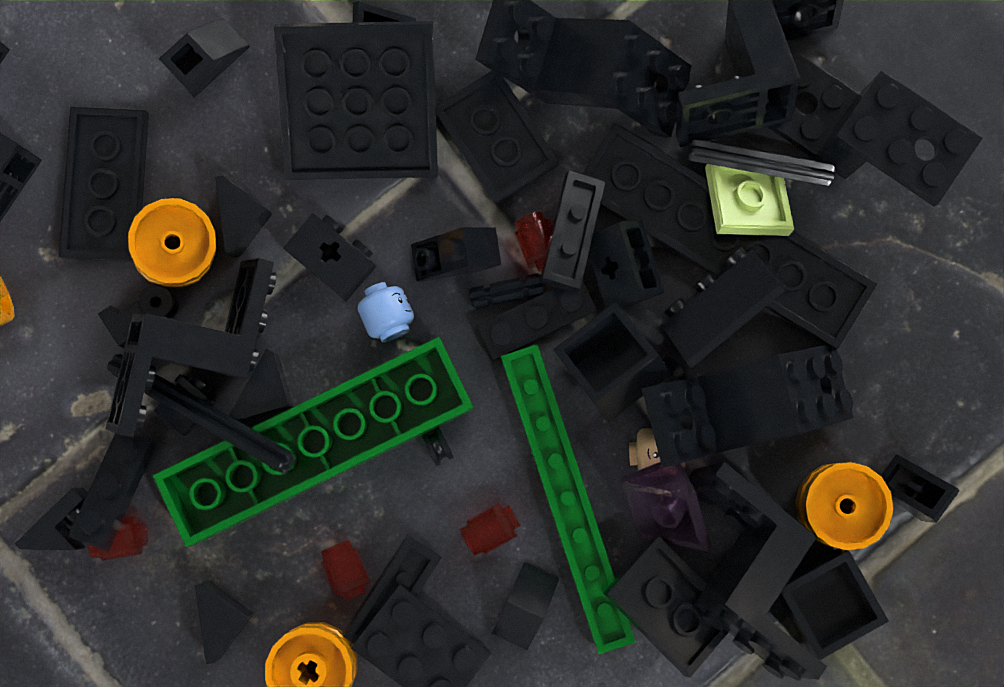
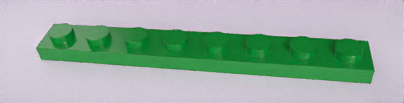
M538 344L503 355L501 360L597 652L600 655L636 643L629 620L603 594L615 580Z

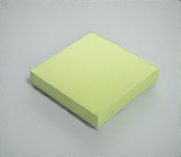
M710 164L705 166L717 234L789 236L792 233L794 225L784 178Z

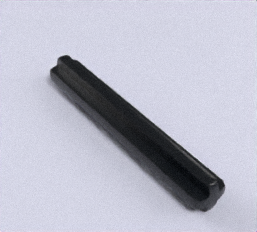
M698 138L691 139L687 148V159L694 162L824 186L831 185L836 176L835 165L821 161Z

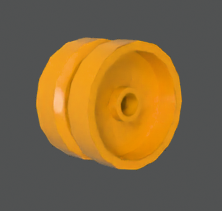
M180 198L155 201L146 205L134 217L128 232L129 252L137 271L153 285H160L166 289H184L198 283L210 271L216 254L215 230L209 217L196 204ZM169 238L174 242L180 240V246L174 250L168 249L165 240Z
M852 462L826 464L808 473L798 488L795 500L797 519L801 525L817 537L815 541L819 544L847 551L863 549L880 540L890 526L894 509L891 491L883 478L869 467ZM843 499L847 500L843 505L847 510L845 513L840 509V503Z
M307 622L292 628L272 646L265 662V681L267 687H352L357 675L358 656L350 648L349 644L351 641L343 636L341 629L325 622ZM311 661L318 665L315 670L316 673H311L307 669V665Z

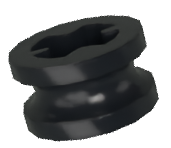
M440 427L435 429L433 435H427V433L422 435L436 466L441 464L443 458H448L449 460L454 458Z

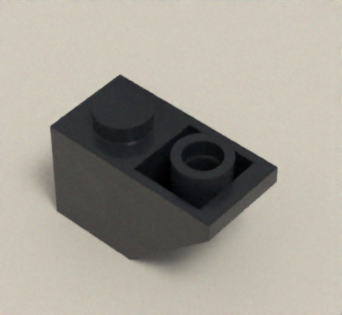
M222 18L187 32L159 60L195 98L250 46Z
M462 227L411 244L417 282L472 274L502 265L496 227Z

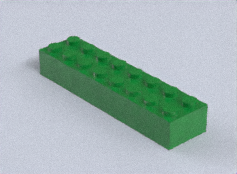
M437 337L252 427L251 429L292 452L296 460L287 473H280L229 442L223 441L152 476L187 548L206 541L475 409L440 337Z

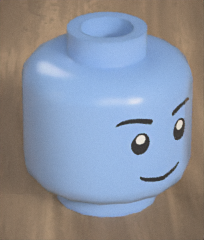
M385 282L370 286L364 291L366 297L359 302L357 309L370 337L380 338L381 342L385 343L398 339L410 331L409 325L413 322L414 313L402 288L397 286L387 287Z

